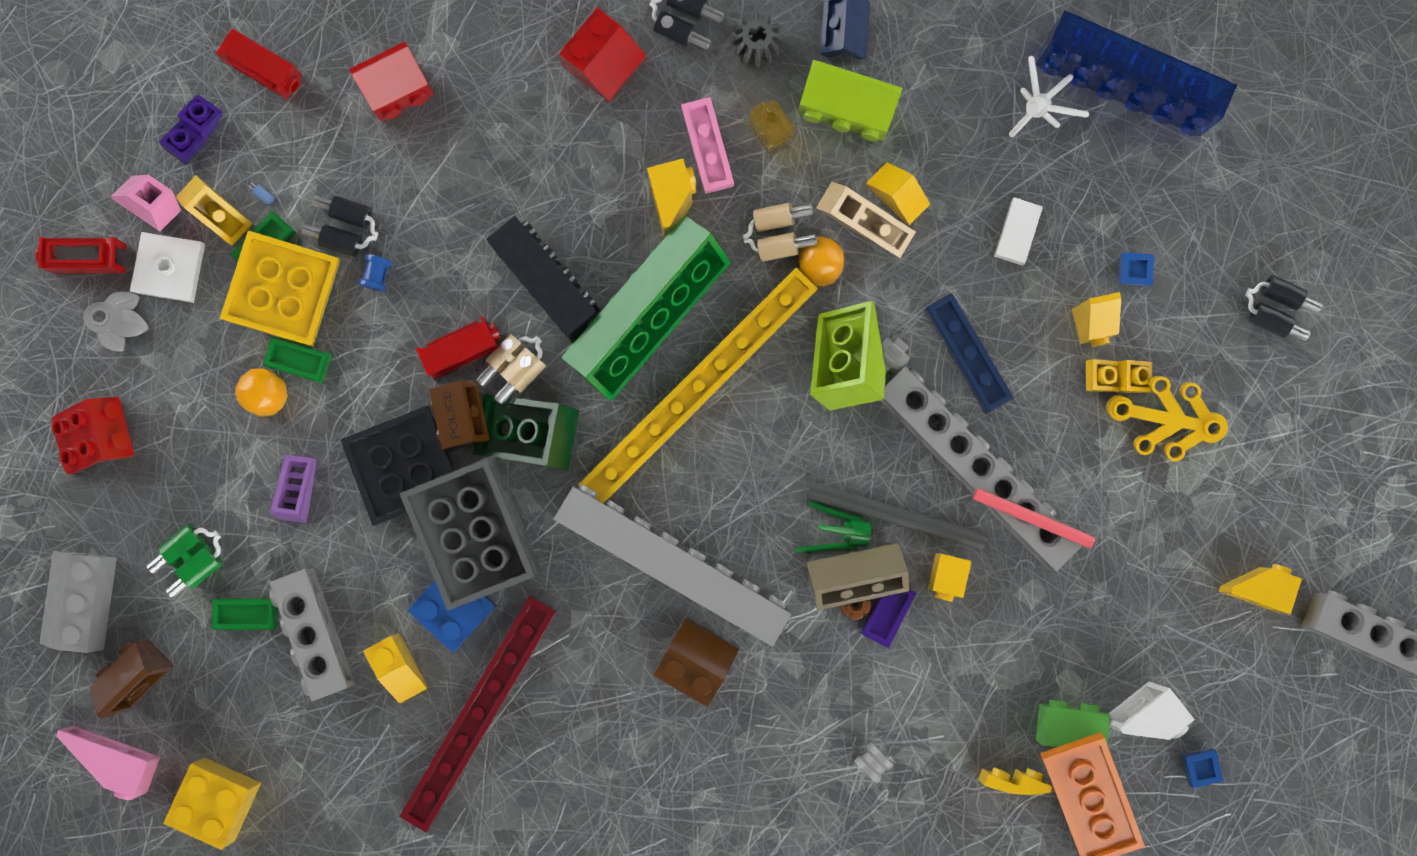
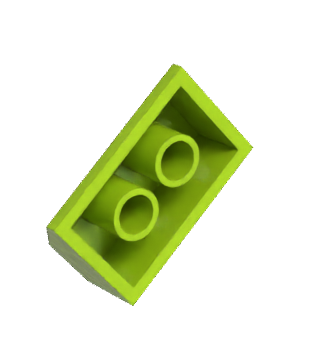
M813 59L798 114L811 123H820L821 121L831 124L832 128L839 132L847 133L852 131L861 134L860 136L868 141H884L903 88Z

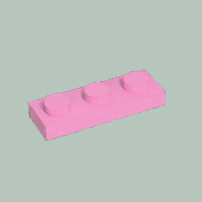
M708 97L681 104V110L704 193L707 194L733 187L734 180L711 98Z

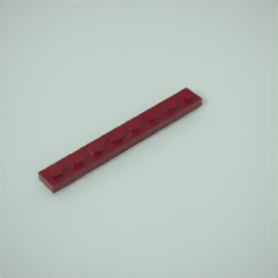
M531 595L528 597L399 816L400 818L425 833L429 831L553 620L557 610Z

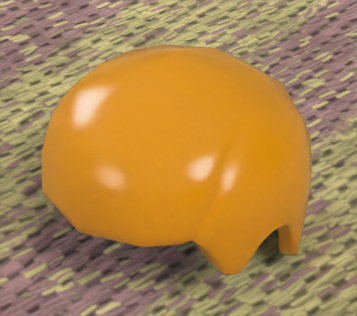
M818 236L817 245L800 248L798 255L800 272L815 286L824 287L835 283L842 274L844 267V253L841 246L832 238Z
M265 368L250 369L240 377L235 387L236 400L240 406L260 417L276 414L283 408L288 397L287 386L284 380Z

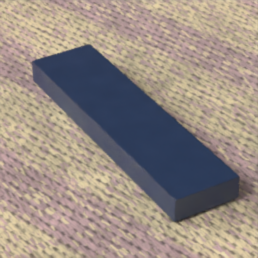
M953 293L927 306L924 309L984 413L988 414L1014 399Z

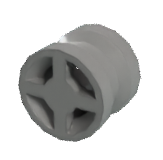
M872 743L867 746V752L863 756H858L854 760L875 783L881 780V774L885 770H890L894 766Z

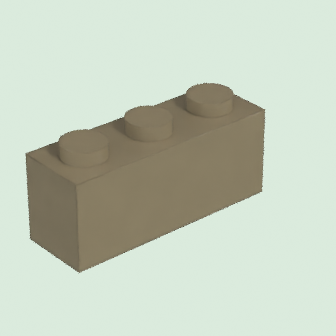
M899 543L807 562L809 583L817 611L909 591L908 569Z

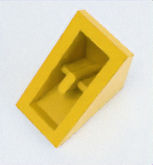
M888 162L865 184L907 226L930 205L914 175Z

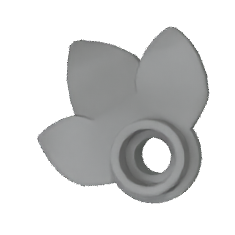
M131 292L112 293L104 302L90 304L83 314L85 325L91 331L97 333L100 344L108 350L116 352L124 351L125 337H135L149 329L145 320L133 311L140 297ZM97 312L105 313L106 317L103 322H95L94 315Z

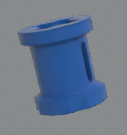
M366 254V268L363 279L359 280L358 285L371 290L385 292L386 286H384L386 273L388 268L392 267L393 262L379 256Z

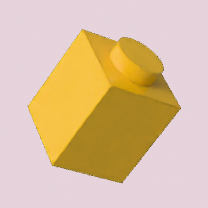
M936 553L927 589L936 591L935 598L953 602L954 596L963 598L972 561Z

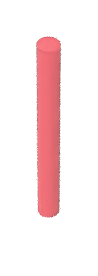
M977 488L973 494L972 499L1087 548H1091L1095 542L1094 536Z

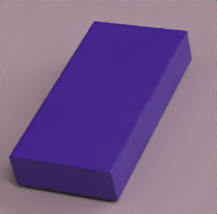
M909 589L907 592L877 598L860 634L889 648L917 593Z

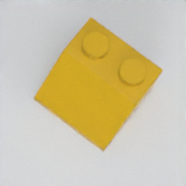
M684 158L647 168L649 184L664 239L670 233L672 227L686 216L692 205V194L696 193V180L692 167L686 168Z

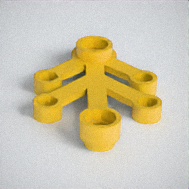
M1159 375L1151 378L1149 389L1157 394L1167 412L1133 405L1130 399L1122 395H1115L1107 401L1106 412L1117 421H1125L1132 417L1163 424L1149 434L1140 435L1134 440V449L1142 455L1151 454L1156 444L1182 428L1194 430L1178 442L1172 441L1167 443L1163 449L1166 458L1171 461H1180L1188 449L1201 441L1208 443L1219 442L1228 431L1226 419L1222 415L1208 410L1200 397L1201 388L1192 382L1183 383L1179 389V394L1184 400L1189 401L1197 418L1184 414L1170 391V381ZM1163 380L1164 388L1157 391L1155 389L1156 382ZM1193 386L1195 389L1194 394L1191 397H1187L1186 389ZM1120 404L1126 405V411L1123 414L1117 413V407ZM1212 423H1216V431L1214 433H1209V425ZM1148 440V448L1140 450L1139 445L1141 441ZM1177 446L1179 448L1178 454L1170 456V449Z

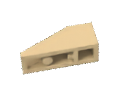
M835 182L830 183L816 209L898 258H901L916 231L847 186Z

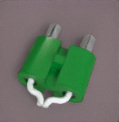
M188 523L158 548L160 555L147 565V569L151 573H156L166 563L173 565L176 569L174 572L179 579L166 589L170 597H175L187 586L194 589L224 564L219 556L221 547L218 544V540L221 536L217 531L209 532L204 528L197 529L194 525ZM202 533L208 537H214L213 545L216 551L213 547L208 546L207 540Z

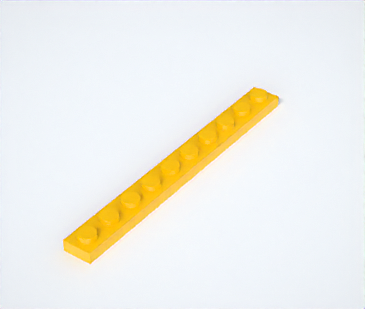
M795 268L578 485L581 486L583 484L597 492L598 494L595 499L604 504L818 288Z

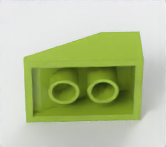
M872 301L818 314L810 395L829 411L884 400L886 370L875 304Z

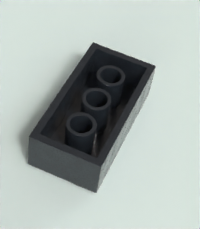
M514 216L486 240L568 340L573 343L585 331L591 320L598 316L597 313L600 311L598 304L587 291L582 294L579 292L578 289L581 286L578 284V280L567 267L563 270L559 268L561 263L548 244L545 243L541 247L539 243L542 240L527 220L521 223Z

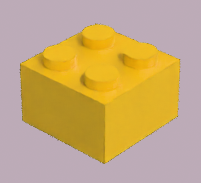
M202 758L190 764L163 824L222 850L236 840L261 782L208 758Z

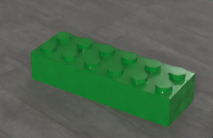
M684 216L678 224L672 227L670 233L659 246L651 251L645 262L637 271L631 274L625 285L617 294L611 297L605 308L596 318L591 320L585 331L568 347L565 354L561 357L586 382L609 401L616 397L731 264L712 234L687 216Z

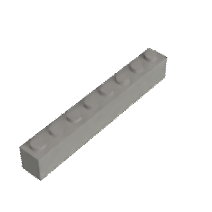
M581 484L579 489L574 486L571 488L553 520L770 646H774L791 616V613L785 610L787 603L772 594L769 599H766L758 594L760 587L746 579L742 583L737 582L731 578L734 572L719 563L716 564L715 568L704 562L706 556L690 547L688 552L677 547L679 540L664 531L661 536L651 532L652 524L636 516L634 520L622 515L625 509L609 500L605 505L596 500L595 498L598 493Z

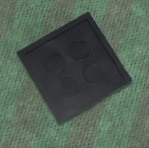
M424 406L340 439L372 526H378L408 514L400 493L454 472L446 450H442L441 443L437 438V424L430 406Z

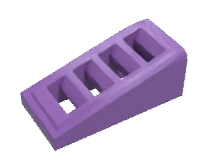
M285 454L270 514L276 519L306 523L317 462L315 458ZM292 467L305 468V473L291 472ZM290 479L302 481V485L289 484ZM288 492L299 493V497H288L287 494ZM293 505L296 508L295 510L285 509V506Z

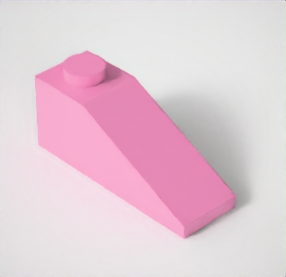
M76 726L58 730L56 737L103 788L114 791L115 797L133 800L148 792L160 756Z

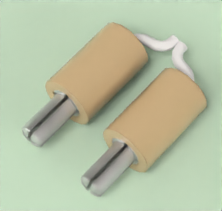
M789 202L754 210V220L750 222L748 232L743 235L744 243H749L752 250L759 253L762 262L799 255V248L817 245L815 234L797 238L795 232L758 239V248H756L754 241L749 239V237L752 235L754 225L758 232L794 225L795 218L813 214L812 206L809 204L793 208Z

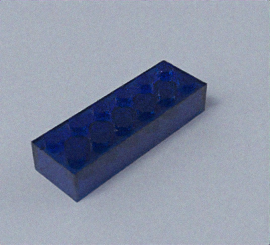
M1066 10L1063 11L1048 33L1035 63V66L1040 67L1044 73L1051 76L1059 75L1065 78L1071 74L1073 79L1070 83L1073 86L1091 89L1097 92V95L1103 99H1114L1125 104L1127 109L1134 112L1142 111L1153 116V119L1161 124H1172L1181 128L1180 130L1189 136L1201 137L1224 118L1237 87V84Z

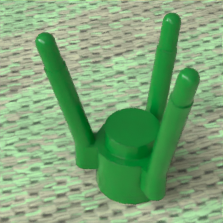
M814 501L808 502V506L849 521L844 522L843 527L825 524L818 526L819 530L842 534V540L847 542L796 547L794 549L795 553L843 549L858 550V546H868L871 536V523L862 521V516L850 515Z

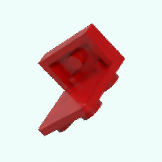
M119 397L85 399L52 417V432L58 444L60 462L64 467L65 473L68 475L76 474L102 461L127 459L135 455Z

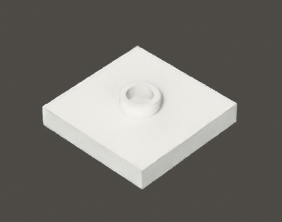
M141 232L130 292L194 303L205 243Z

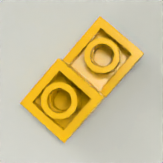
M1086 360V391L1116 393L1152 392L1149 389V381L1152 378V362Z
M993 767L991 772L982 768L978 778L987 787L1013 794L1051 793L1053 786L1044 781V774L1031 768H1027L1026 772L1016 769L1012 780H1010L1011 774Z

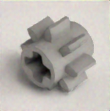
M887 337L881 344L886 372L890 370L895 375L910 359L905 353L909 346L899 337L894 342Z

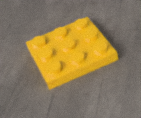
M248 231L220 319L313 347L341 260L334 256Z

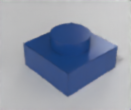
M1128 252L1120 254L1118 285L1141 287L1153 285L1154 255Z
M1210 748L1181 755L1190 787L1197 788L1224 782L1215 749Z

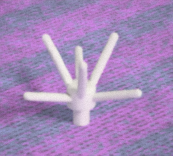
M1029 56L1028 62L1033 97L1026 88H1021L1020 92L1027 100V114L1009 132V136L1014 137L1032 117H1043L1055 128H1058L1060 123L1048 111L1088 117L1089 112L1051 105V98L1073 79V76L1071 74L1067 75L1047 94L1040 93L1035 59L1033 56Z

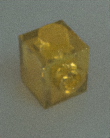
M775 99L768 104L766 101H763L751 110L749 126L768 154L794 138L795 127Z

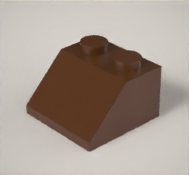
M685 618L655 669L653 676L708 708L724 681L739 649Z
M149 639L129 642L119 651L120 657L113 664H107L96 674L97 680L89 689L96 714L101 719L129 711L174 666Z

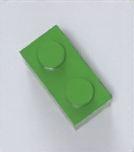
M1049 699V704L1039 703L1036 741L1043 746L1059 747L1102 732L1108 745L1110 714L1100 710V705L1081 703L1080 708L1069 707L1068 701Z

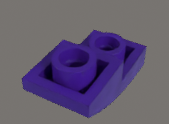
M197 94L177 114L180 121L159 141L161 147L186 165L213 132L223 113Z

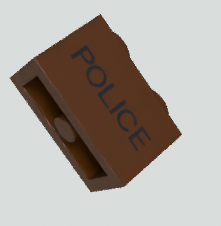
M458 380L429 389L431 396L430 405L437 424V438L441 443L442 450L461 449L490 441L477 381Z

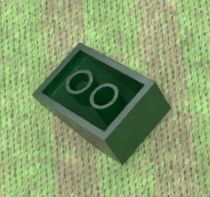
M484 394L482 406L490 441L475 444L473 454L485 457L495 456L497 459L569 470L580 410L558 403L509 397L503 404H500L495 400L496 395Z

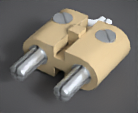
M510 334L486 359V362L490 365L476 381L484 387L497 372L505 378L508 383L495 396V400L500 404H503L515 390L522 393L546 367L540 361L543 354L540 348L542 341L537 336L533 339L524 336L517 340ZM522 342L535 343L538 355L535 356Z

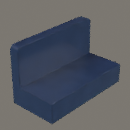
M824 0L821 55L829 58L847 53L859 60L866 58L870 11L869 0Z

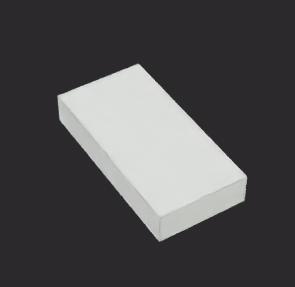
M1015 197L1011 200L994 257L1022 266L1026 263L1043 206Z

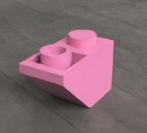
M150 175L132 176L111 195L115 202L158 231H161L181 211L173 191Z

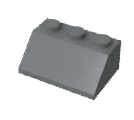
M53 550L39 644L55 650L81 653L104 650L117 557Z

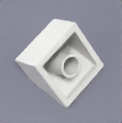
M1152 682L1146 683L1109 713V727L1123 734L1166 740L1176 739L1184 735L1189 729L1188 725L1195 720L1170 688Z

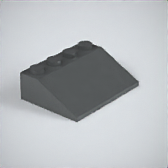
M495 456L400 493L447 611L533 578L542 571Z

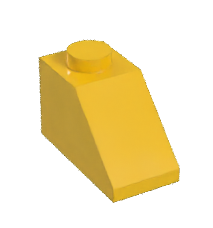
M197 175L175 197L188 212L231 246L252 225L244 215Z
M1120 292L1090 298L1072 309L1080 345L1090 342L1091 347L1106 345L1110 343L1109 338L1119 334Z
M1272 564L1271 568L1259 567L1221 585L1219 592L1276 613L1291 615L1302 578L1291 575L1292 569Z
M400 633L391 635L363 651L379 682L399 704L428 688Z

